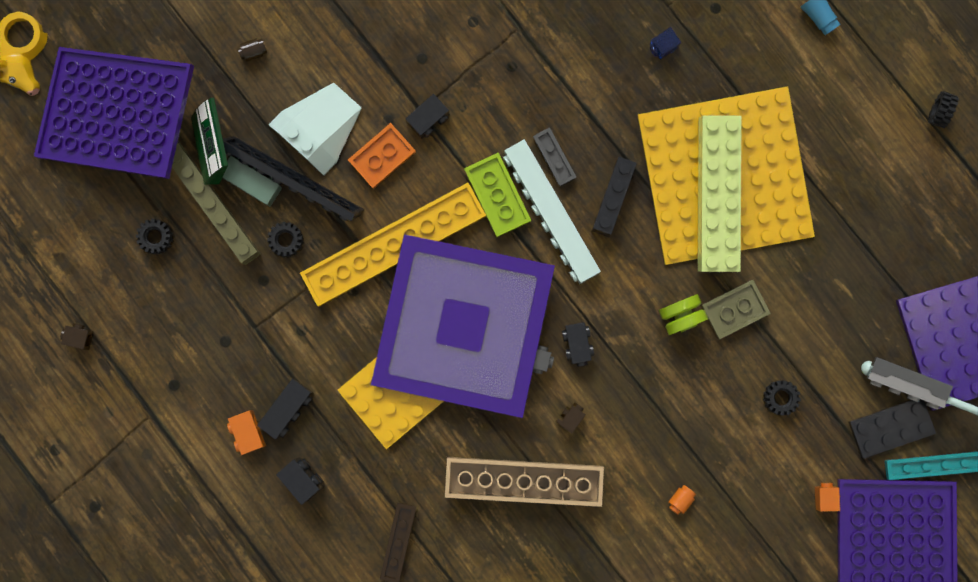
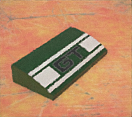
M209 98L195 110L191 117L204 185L220 184L228 167L214 98Z

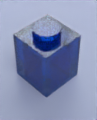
M670 27L651 40L650 50L655 57L658 56L661 60L679 48L681 41Z

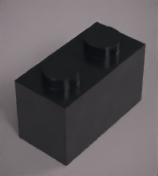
M433 94L405 119L407 124L422 139L423 137L428 138L433 134L434 128L438 124L443 125L449 119L448 115L450 113L447 107Z

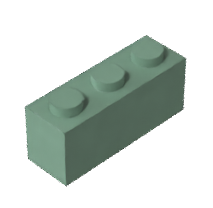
M230 156L227 160L228 167L223 175V179L271 207L282 189L278 183L274 182L271 176L267 178L258 173L255 167L250 168L239 162V158Z

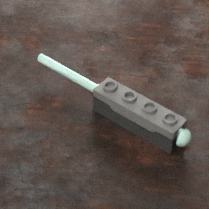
M878 357L874 358L873 363L872 361H866L861 366L863 374L868 375L867 378L871 380L870 384L881 388L883 384L890 387L888 391L898 395L904 392L909 394L907 398L916 402L922 399L927 401V406L937 410L939 406L945 408L946 404H950L978 415V407L949 396L953 388L951 385Z

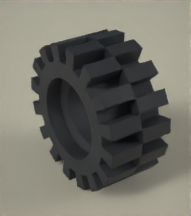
M941 91L931 107L932 110L929 113L928 122L943 129L947 127L954 116L953 113L956 111L959 100L958 96Z
M156 219L146 220V223H141V228H137L138 235L136 234V238L138 241L136 242L142 250L150 254L159 255L161 252L165 253L166 249L172 246L170 243L173 242L172 236L174 235L168 224ZM152 230H159L161 232L162 238L157 244H151L148 240V235Z
M282 222L281 224L277 223L275 227L271 228L272 230L268 233L269 238H267V242H269L268 246L275 254L286 258L298 254L299 250L301 251L304 237L298 227L290 222ZM282 233H290L292 235L293 241L290 246L282 247L279 244L278 239Z
M783 380L770 383L771 385L767 386V390L763 393L765 395L763 401H765V407L769 409L768 411L776 415H789L791 412H795V409L800 405L798 402L801 401V398H799L800 391H797V387L792 385L793 383ZM780 390L785 391L789 396L787 404L783 406L778 405L775 401V394Z

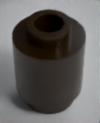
M255 38L241 43V48H238L241 60L246 59V62L262 57L263 54L267 53L262 38L258 40Z

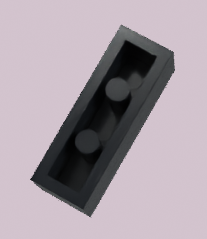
M292 378L257 426L274 439L284 438L290 430L288 428L289 424L292 421L295 423L300 417L301 413L299 411L303 406L307 407L312 401L313 397L311 395L313 392L298 380Z

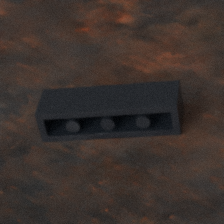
M618 157L591 230L592 232L606 237L611 236L636 167V162Z

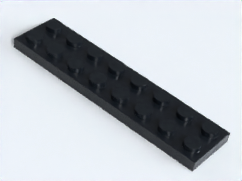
M234 136L223 139L226 155H234L239 158L238 161L242 164H250L255 167L258 173L268 174L274 182L284 183L289 186L288 189L292 192H300L305 195L308 201L318 202L324 210L334 211L339 214L338 217L342 220L353 221L360 217L364 211L362 207Z

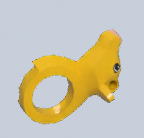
M10 13L0 22V82L7 83L33 96L38 94L40 84L34 77L31 60L44 49L48 33H44L41 24L27 13ZM27 21L33 26V39L28 45L21 48L11 46L8 41L10 27L16 22Z

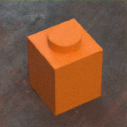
M821 483V486H815L816 510L840 511L839 487L833 486V483Z

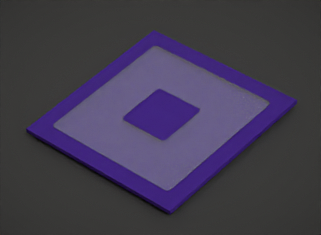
M404 234L371 385L523 418L555 265Z

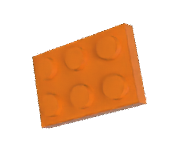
M390 123L351 156L348 161L374 189L415 154L416 151Z

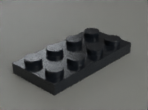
M922 399L919 402L910 400L848 422L862 459L936 434L926 404Z

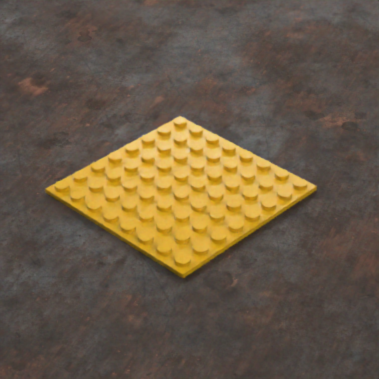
M788 86L638 114L665 265L698 259V118L701 116H742L741 251L815 237Z

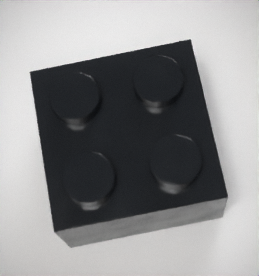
M299 457L292 460L276 476L302 505L325 486L322 484L324 481L320 475L314 474L310 470L311 465L305 458L301 459Z

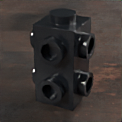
M585 322L566 325L565 330H562L563 341L568 343L569 349L565 350L567 361L571 360V364H576L577 367L588 365L587 361H591V357L594 356L593 346L588 343V337H591L589 326H585Z

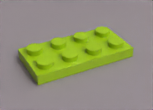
M499 152L464 168L496 237H500L531 222Z

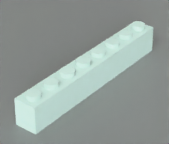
M525 139L504 150L505 156L503 159L506 165L513 168L514 173L512 174L517 183L521 182L524 187L522 192L527 200L530 199L533 206L531 208L535 215H540L543 220L541 225L546 233L550 232L552 236L550 241L554 248H559L562 253L560 258L564 265H569L571 269L569 273L573 281H578L580 285L601 272Z

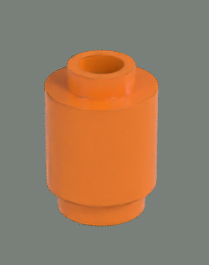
M683 485L682 488H678L668 503L671 505L669 509L677 515L679 513L684 514L695 500L696 494Z

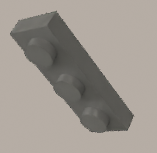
M550 127L534 135L533 139L559 187L576 179V175Z

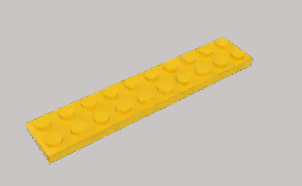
M466 183L300 272L317 306L320 307L396 266L404 234L440 242L485 218L486 214L469 183Z

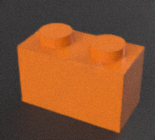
M253 410L228 418V430L230 434H234L236 440L234 441V446L241 455L266 446L260 427L257 426L258 422Z

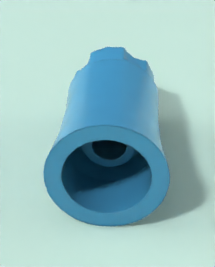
M809 0L800 7L812 19L818 29H821L824 35L841 25L827 0Z

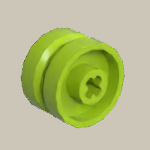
M698 294L658 310L663 320L675 318L674 321L667 323L665 326L668 335L679 331L684 332L698 326V323L708 320L705 310L701 309L692 313L691 309L700 306L702 303Z

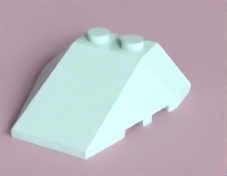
M332 83L281 111L269 126L325 176L337 163L362 108L335 83Z

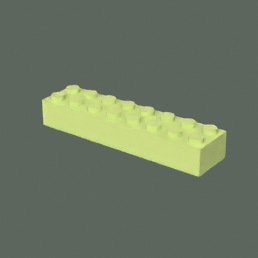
M701 116L698 118V271L700 272L741 271L742 116Z

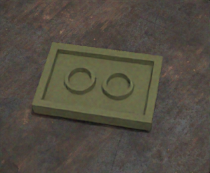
M754 280L701 305L718 340L771 314Z

